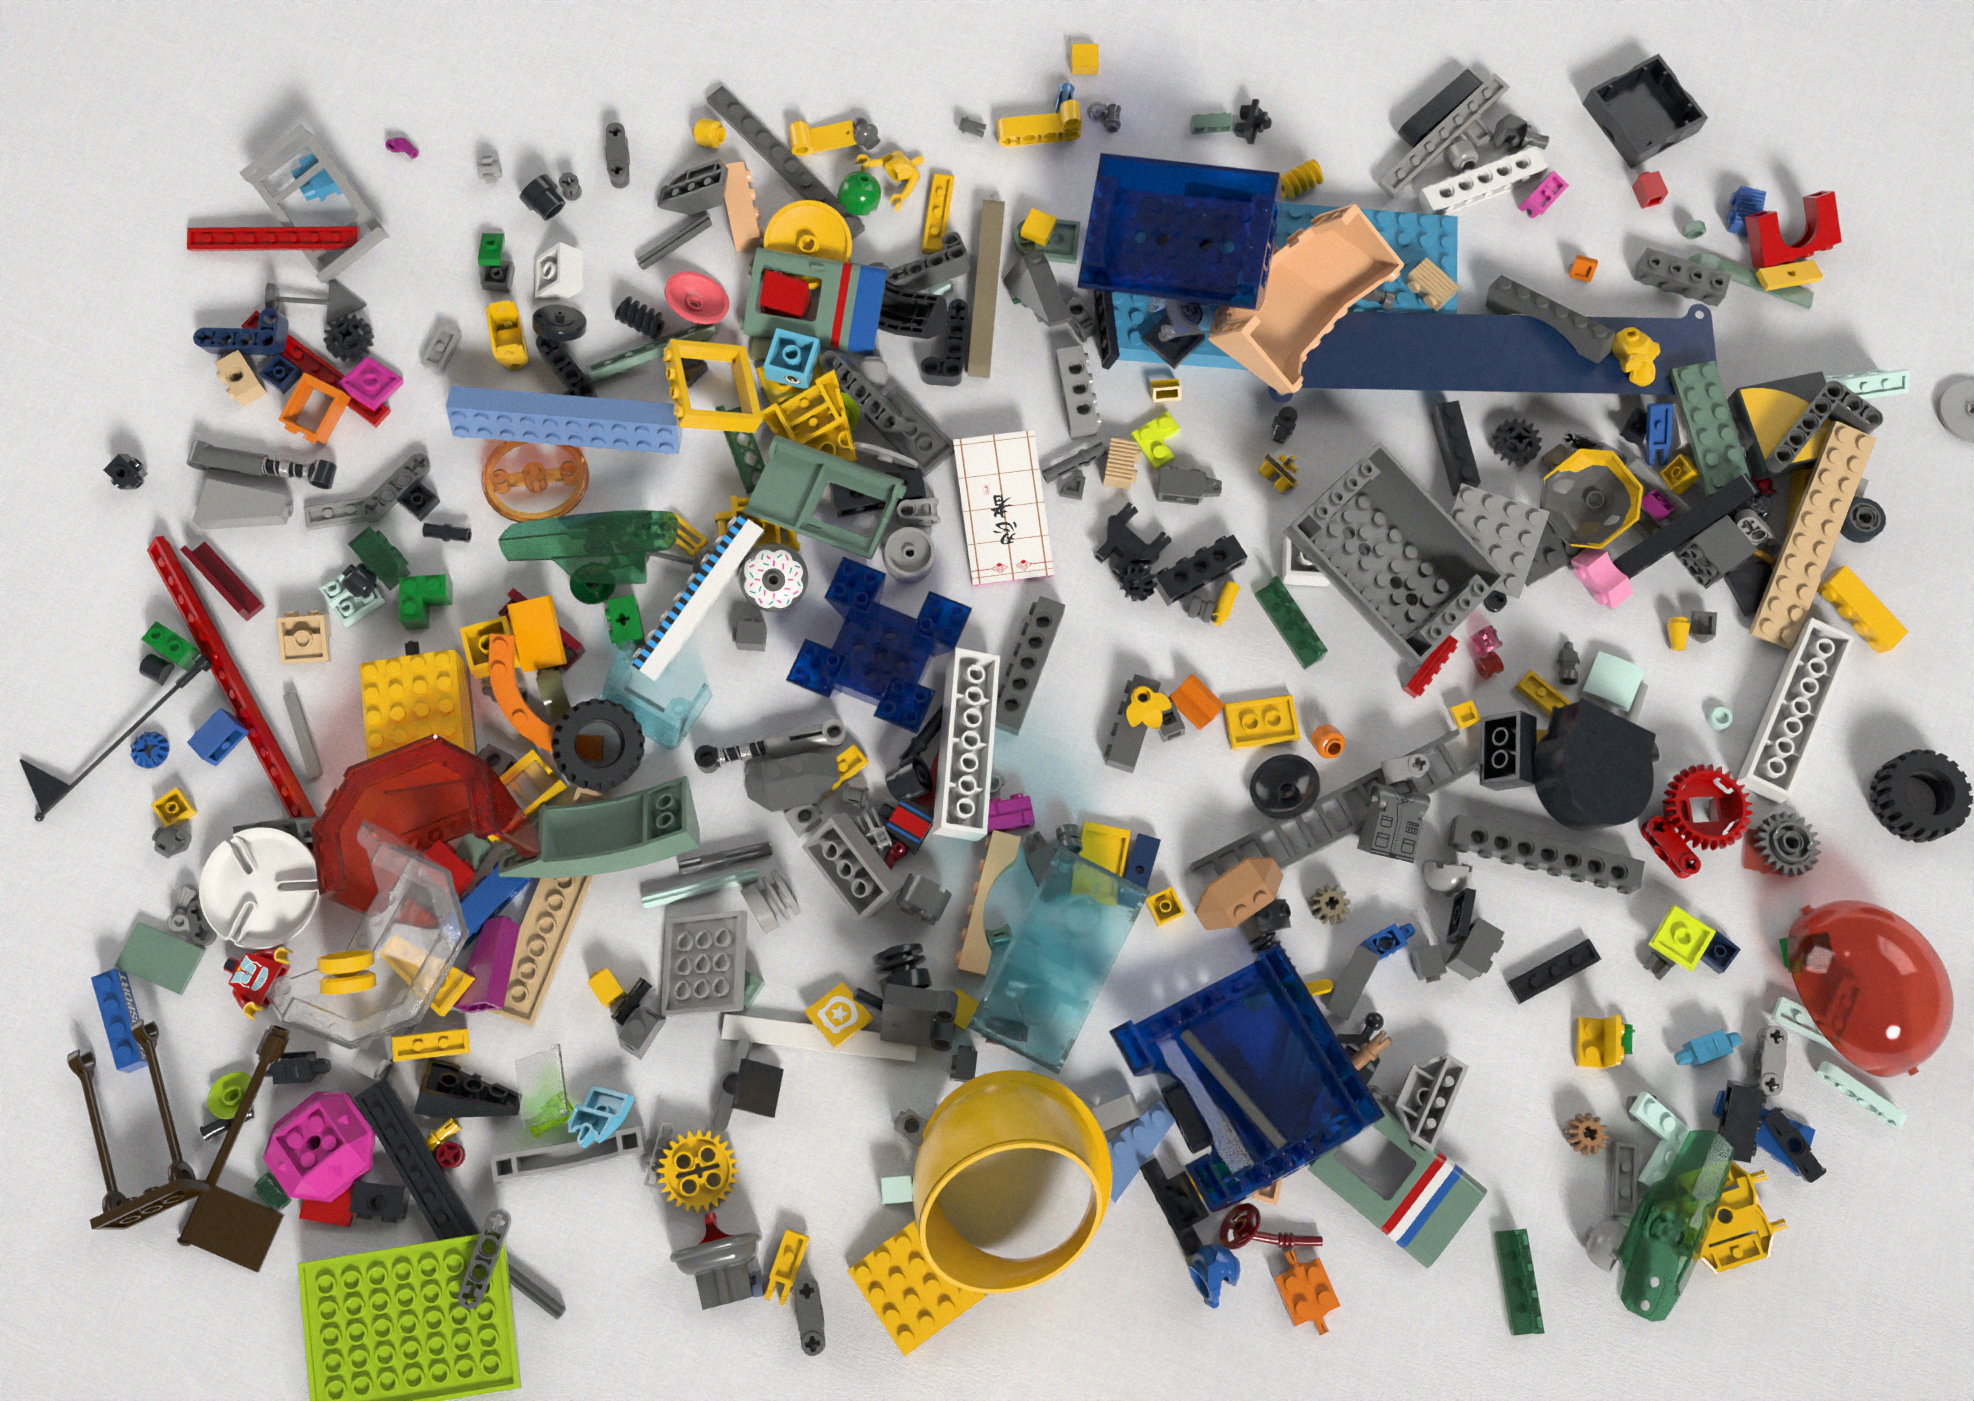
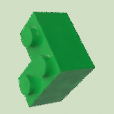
M446 574L399 577V622L406 630L430 628V606L453 605L452 582Z

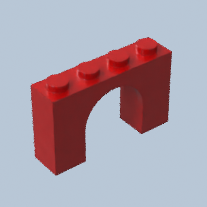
M1821 190L1802 197L1806 218L1805 230L1800 239L1790 246L1782 240L1777 211L1763 210L1746 216L1745 221L1753 267L1768 268L1781 263L1790 264L1795 262V258L1810 257L1814 255L1815 251L1833 249V245L1841 243L1835 191Z

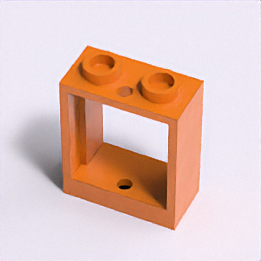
M304 373L278 420L285 424L284 429L295 435L299 431L304 434V439L313 444H316L317 441L326 444L351 397L343 391ZM313 390L334 399L316 433L296 423Z

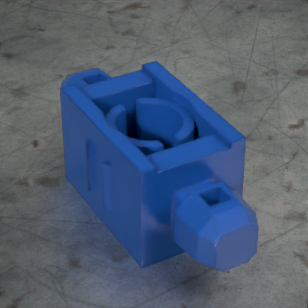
M1396 923L1384 930H1380L1377 934H1373L1360 945L1380 955V960L1405 947L1408 944L1406 940L1414 935L1415 929L1410 923L1397 927ZM1380 938L1386 941L1391 938L1392 942L1389 943L1387 950L1383 948L1377 950L1376 946L1379 945Z

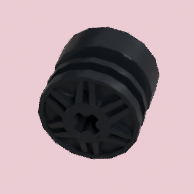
M901 944L890 947L873 956L874 964L880 965L876 968V973L888 974L887 977L879 981L883 998L887 983L908 987L916 986L922 989L932 986L929 970L916 967L926 960L925 956L919 955L923 952L922 944Z

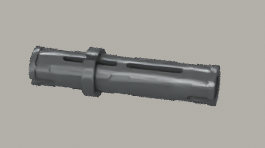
M1102 442L1086 450L1081 449L1074 456L1042 470V476L1048 484L1082 466H1089L1094 460L1106 456L1107 450Z

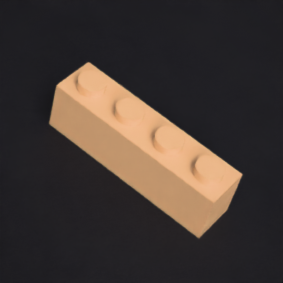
M744 161L725 164L729 170L724 197L736 252L760 248L761 239H764L762 225L758 226L756 221L760 220L758 206L753 207L752 201H756L754 187L749 188L748 184L752 182L750 169H745Z

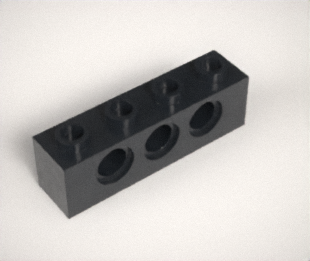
M907 468L898 473L885 472V474L904 480V485L907 486L903 499L899 498L895 507L903 500L926 498L921 468ZM832 484L838 518L883 510L886 505L884 501L862 494L859 498H853L851 495L857 491Z
M1234 534L1229 537L1222 536L1211 547L1207 548L1204 546L1197 550L1195 555L1189 559L1184 557L1176 562V566L1170 569L1166 567L1157 572L1154 582L1158 583L1156 589L1166 605L1169 606L1245 564L1248 556ZM1220 555L1224 560L1217 561L1213 556ZM1200 565L1205 571L1199 572L1195 570L1194 566ZM1182 576L1185 582H1178L1174 577Z

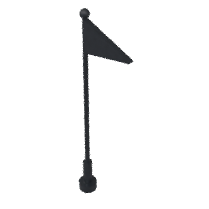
M199 652L193 658L195 664L175 682L176 685L70 785L20 759L19 761L41 812L35 814L34 819L38 822L43 821L45 815L171 695L179 688H184L201 670L208 672L214 666L213 663Z

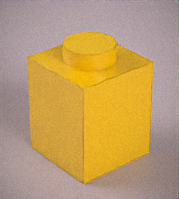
M602 968L598 969L590 976L591 979L587 981L599 1001L607 1009L627 994L608 968L604 970Z

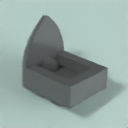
M1692 611L1690 628L1692 639L1699 643H1707L1716 637L1717 612Z

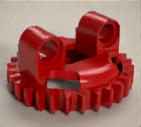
M1704 764L1698 765L1697 768L1693 765L1688 770L1683 769L1680 771V775L1676 774L1672 777L1674 781H1670L1667 784L1670 789L1664 791V794L1669 798L1662 800V811L1665 821H1668L1671 825L1669 829L1677 828L1679 831L1676 837L1684 835L1683 843L1686 844L1692 840V848H1696L1701 844L1703 851L1709 846L1714 851L1718 846L1720 849H1724L1727 844L1729 846L1733 845L1735 840L1742 838L1741 833H1745L1748 830L1745 825L1750 824L1751 820L1746 816H1750L1753 811L1747 809L1748 806L1752 805V802L1745 800L1750 793H1743L1742 789L1745 785L1738 786L1736 783L1739 777L1731 779L1729 777L1731 771L1723 774L1722 767H1718L1714 771L1713 764L1708 765L1706 768ZM1720 778L1719 783L1728 790L1732 788L1733 792L1730 794L1725 793L1714 784L1713 780ZM1713 797L1709 800L1710 822H1693L1689 798ZM1732 822H1735L1733 823L1732 827L1727 831L1728 833L1723 835V831L1728 827V825Z

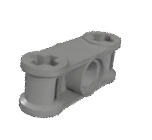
M1780 1026L1762 1029L1757 1035L1752 1084L1758 1085L1765 1090L1766 1098L1780 1094L1783 1089L1788 1034Z

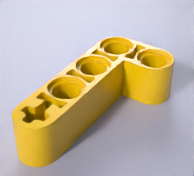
M1076 100L1064 101L1060 106V113L999 119L996 122L998 143L1003 147L1066 142L1078 139L1081 136L1082 129L1079 102Z

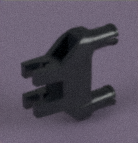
M1130 502L1117 515H1110L1108 517L1107 541L1096 552L1097 555L1095 557L1102 564L1113 553L1117 554L1120 559L1113 566L1111 572L1117 578L1122 575L1121 571L1124 568H1128V565L1131 563L1136 565L1138 563H1144V565L1156 563L1160 557L1159 553L1172 542L1169 535L1165 538L1166 533L1163 531L1150 544H1146L1125 524L1138 513V510L1135 506L1131 508L1133 504Z

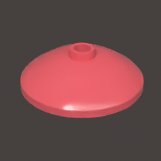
M689 271L679 272L672 275L665 285L664 294L670 307L679 316L697 324L717 323L726 316L729 310L730 303L725 290L716 281L703 274Z

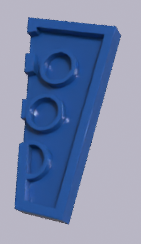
M1723 1090L1718 1092L1712 1114L1718 1119L1721 1117L1725 1091ZM1761 1108L1759 1118H1761V1116H1763L1764 1114H1770L1771 1111L1766 1108ZM1787 1118L1811 1147L1815 1129ZM1762 1123L1760 1132H1756L1755 1142L1757 1147L1769 1153L1778 1163L1784 1164L1796 1176H1800ZM1796 1138L1789 1139L1787 1143L1788 1149L1791 1152L1797 1151L1799 1149V1141Z

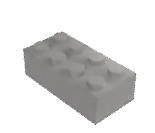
M847 813L831 817L802 846L803 850L859 922L874 916L903 888L902 884Z

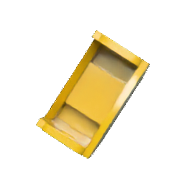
M506 300L489 304V306L485 307L492 350L497 362L507 370L514 371L524 368L529 362L524 326L515 301Z

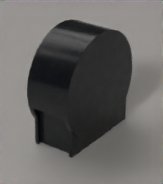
M1580 698L1579 702L1559 708L1553 706L1548 730L1539 741L1533 758V781L1542 805L1558 823L1576 831H1592L1625 824L1634 820L1644 811L1652 795L1654 770L1651 757L1656 734L1583 698Z

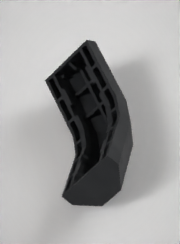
M885 283L878 324L879 330L895 335L930 339L942 334L949 318L946 299L941 295L910 292Z

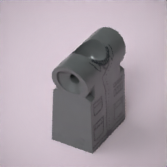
M1372 783L1369 789L1370 806L1367 808L1357 849L1414 863L1423 823L1422 817L1430 806V796L1413 791L1399 793L1392 786Z

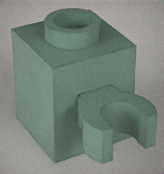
M746 970L744 1007L749 1009L765 984Z

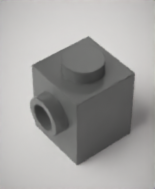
M750 618L738 621L737 628H733L732 642L736 643L737 649L765 652L767 639L766 623Z
M1439 944L1418 948L1411 952L1418 981L1425 979L1426 983L1440 981V976L1447 973Z

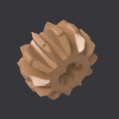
M1586 1113L1584 1116L1577 1114L1575 1115V1120L1571 1119L1568 1121L1571 1128L1565 1129L1564 1132L1571 1135V1138H1568L1566 1142L1568 1144L1575 1143L1573 1151L1577 1152L1581 1149V1153L1584 1156L1588 1155L1589 1152L1595 1155L1598 1154V1148L1604 1149L1606 1147L1602 1140L1609 1139V1136L1603 1134L1602 1130H1606L1608 1126L1599 1125L1601 1122L1600 1117L1593 1119L1591 1113ZM1589 1131L1590 1136L1585 1138L1583 1132Z

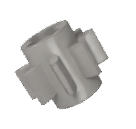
M493 155L483 156L481 158L482 162H477L479 179H485L486 184L496 183L498 181L497 177H502L501 163L499 160L495 161Z

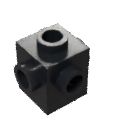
M118 454L103 469L112 478V484L121 490H135L139 488L145 481L143 478L148 474L143 469L144 465L138 459L131 458L128 454Z
M1275 897V900L1254 914L1260 932H1272L1291 928L1289 918L1291 910L1286 903V899H1277Z

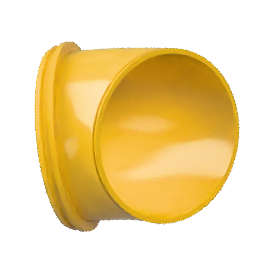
M1023 1070L996 1071L975 1077L956 1088L940 1103L929 1119L922 1134L924 1140L918 1148L914 1169L913 1206L924 1255L937 1274L949 1283L969 1291L990 1294L1008 1293L1027 1289L1049 1280L1066 1269L1082 1254L1105 1217L1111 1197L1113 1171L1110 1150L1105 1134L1091 1109L1079 1096L1062 1083L1039 1073ZM1016 1148H1040L1063 1154L1079 1164L1090 1177V1197L1086 1212L1077 1228L1063 1243L1046 1253L1017 1259L1003 1258L986 1253L967 1242L953 1228L940 1206L937 1195L946 1183L966 1166L985 1156Z

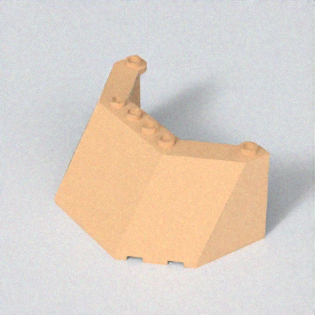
M1355 203L1319 214L1311 220L1313 225L1305 231L1300 228L1286 239L1288 243L1279 249L1276 246L1269 251L1214 312L1215 320L1212 321L1210 327L1212 332L1208 335V340L1280 394L1295 393L1302 387L1303 377L1301 376L1302 363L1307 358L1306 354L1320 344V338L1334 328L1335 321L1348 312L1347 308L1383 282L1394 281L1400 275L1399 271L1405 265Z

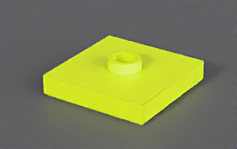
M1674 904L1670 907L1648 945L1691 972L1696 967L1716 931Z

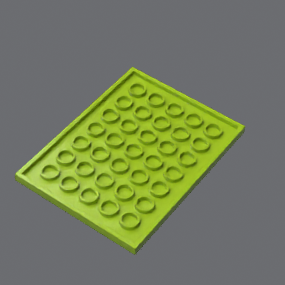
M496 1231L487 1232V1234H495L501 1237V1234H496ZM480 1234L298 1263L310 1401H445L522 1387L506 1240L484 1299L479 1306L473 1309L461 1307L458 1301V1294ZM486 1239L483 1243V1250L488 1254H492L496 1250L495 1241ZM483 1264L475 1266L473 1271L475 1277L483 1279L487 1275V1268ZM469 1280V1284H474L471 1292L465 1293V1296L468 1297V1303H471L473 1300H477V1297L474 1296L476 1287L480 1286L482 1288L483 1284H475Z

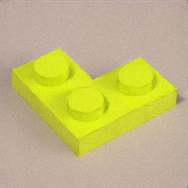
M1167 411L1133 431L1130 437L1133 441L1138 442L1137 447L1141 449L1145 458L1153 469L1157 471L1174 460L1175 456L1164 441L1178 433L1180 427Z

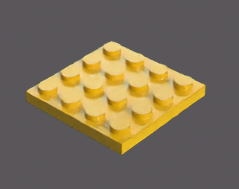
M916 1219L847 1270L904 1357L987 1296L986 1293L973 1292L957 1287L934 1271L924 1255L918 1235Z

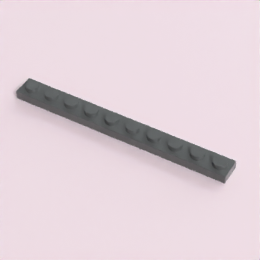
M721 86L707 97V103L805 200L819 201L835 209L846 221L852 240L865 230V226L852 213L846 211V207L842 203L840 205L838 199L729 91Z

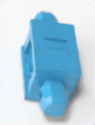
M1722 1029L1683 1044V1050L1677 1052L1674 1055V1059L1678 1065L1690 1063L1692 1068L1733 1053L1732 1048L1739 1045L1742 1040L1737 1032L1725 1034Z

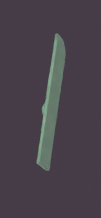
M1706 253L1695 254L1688 259V261L1731 274L1730 280L1754 288L1757 291H1762L1810 309L1812 306L1814 293L1797 286L1765 291L1756 276L1757 271Z

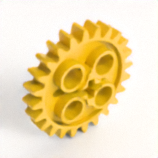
M698 1129L693 1137L689 1130L686 1132V1139L679 1134L677 1135V1144L673 1141L668 1142L671 1150H662L666 1159H658L657 1161L663 1165V1168L656 1170V1173L663 1174V1178L659 1179L657 1183H665V1187L660 1192L668 1191L670 1193L667 1201L676 1199L675 1208H678L683 1203L685 1212L693 1206L694 1213H698L702 1205L703 1210L706 1212L709 1211V1203L716 1208L718 1207V1198L722 1201L727 1200L724 1192H733L732 1188L728 1185L729 1183H737V1180L731 1176L739 1172L738 1169L732 1168V1164L738 1160L730 1159L729 1156L734 1150H725L728 1144L727 1141L721 1144L718 1143L720 1139L719 1134L711 1139V1131H707L702 1136L701 1130ZM705 1148L712 1152L713 1157L710 1162H704L701 1158V1151ZM679 1155H684L688 1159V1166L685 1169L679 1168L676 1164ZM716 1163L719 1164V1167L700 1173V1178H698L697 1174L680 1179L676 1178V1174L695 1169V1164H697L698 1168ZM710 1173H714L718 1177V1184L715 1187H710L707 1184L706 1179ZM685 1180H691L694 1184V1190L691 1194L685 1193L682 1189V1184Z

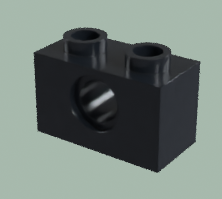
M355 1181L349 1212L357 1213L356 1218L372 1220V1216L377 1215L382 1216L381 1221L397 1223V1218L406 1219L411 1193L407 1187ZM382 1195L385 1204L378 1210L375 1206V1201Z

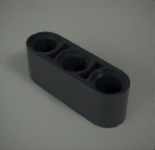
M1182 1078L1161 1088L1162 1096L1190 1152L1195 1154L1215 1144L1213 1135L1185 1080Z

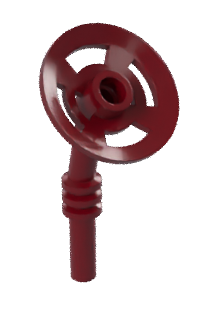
M1250 1203L1240 1204L1232 1209L1223 1220L1219 1232L1221 1243L1232 1250L1245 1246L1251 1240L1278 1245L1279 1248H1282V1246L1288 1248V1245L1290 1248L1294 1246L1323 1245L1322 1236L1293 1235V1233L1288 1235L1287 1232H1284L1283 1235L1282 1232H1279L1276 1235L1257 1231L1261 1215L1258 1208ZM1247 1212L1246 1215H1243L1239 1217L1236 1221H1234L1238 1216ZM1254 1214H1255V1217H1256L1255 1227H1254V1222H1253V1220H1252L1253 1217H1254ZM1229 1229L1233 1230L1234 1239L1232 1241H1229L1228 1238Z

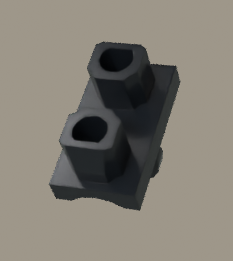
M1253 99L1251 105H1241L1240 118L1247 121L1246 123L1237 122L1234 129L1236 137L1246 138L1248 144H1254L1257 132L1263 133L1265 129H1269L1272 125L1268 112L1262 111L1259 108V99Z
M1283 407L1279 411L1278 416L1275 415L1271 426L1275 430L1271 440L1284 444L1287 434H1293L1298 417L1297 411L1293 407Z

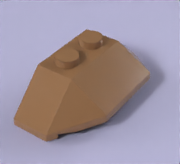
M1272 856L1266 858L1246 857L1206 886L1194 913L1205 930L1235 928L1275 900L1284 875Z

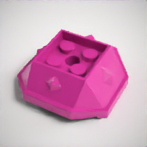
M314 1092L274 1124L262 1158L288 1197L331 1203L355 1184V1181L360 1180L372 1170V1156L376 1134L348 1093ZM321 1139L320 1146L314 1150L315 1142Z

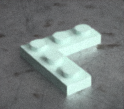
M1841 976L1825 1017L1783 996L1779 997L1771 1020L1834 1051L1841 1052L1866 986L1851 978Z
M1641 1091L1629 1112L1660 1137L1661 1141L1640 1175L1638 1182L1654 1195L1661 1196L1696 1134L1648 1092Z

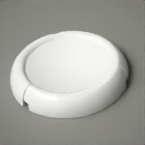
M258 827L233 834L234 838L229 841L224 840L215 848L204 865L199 883V898L204 916L219 936L225 940H232L236 946L248 949H267L282 945L298 936L309 925L317 912L322 895V877L318 863L304 843L284 831Z

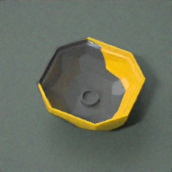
M1579 449L1543 478L1539 508L1550 512L1547 521L1567 546L1602 549L1639 520L1643 486L1614 451Z

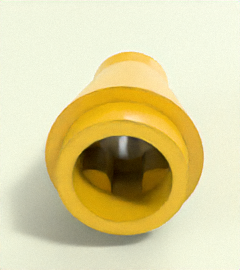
M1687 617L1669 618V623L1666 624L1671 650L1684 651L1686 650L1690 623H1688Z

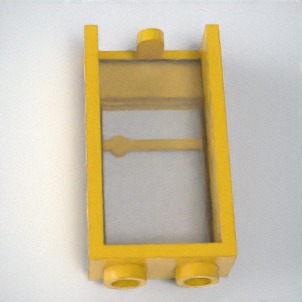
M532 749L467 805V808L471 811L468 816L477 826L480 823L485 826L484 834L492 842L497 840L502 845L505 840L537 814L543 804L547 805L557 795L564 792L567 787Z

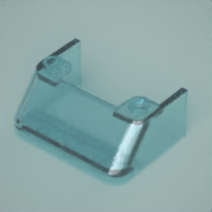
M629 639L608 670L600 700L609 699L616 704L624 705L625 709L629 712L632 711L637 722H640L643 735L666 749H675L681 745L713 696L709 685L704 683L692 702L685 698L677 697L672 699L666 708L656 704L627 687L632 678V671L629 666L633 662L632 657L637 651L634 642Z

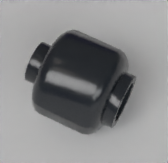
M363 563L356 566L350 564L342 572L344 578L341 584L354 597L362 596L365 598L377 587L375 583L377 576Z

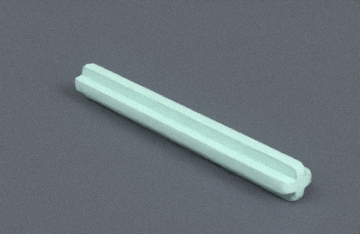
M751 868L642 895V904L644 908H650L756 882L759 880V873L757 868Z

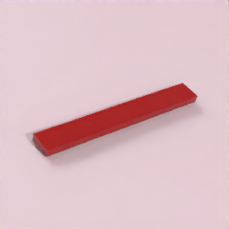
M358 226L187 228V250H349L360 241L361 228Z
M255 310L241 327L258 329L260 313ZM287 334L286 348L280 355L296 366L301 373H307L339 389L337 383L345 376L291 335ZM351 397L347 405L348 408L375 428L391 413L390 409L384 404H381L373 411L353 397Z

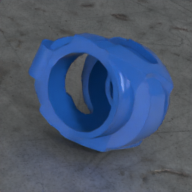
M1215 1243L1205 1245L1197 1250L1193 1255L1191 1265L1188 1266L1197 1291L1204 1298V1303L1213 1309L1219 1306L1222 1279L1227 1284L1236 1286L1241 1272L1238 1258L1227 1247Z

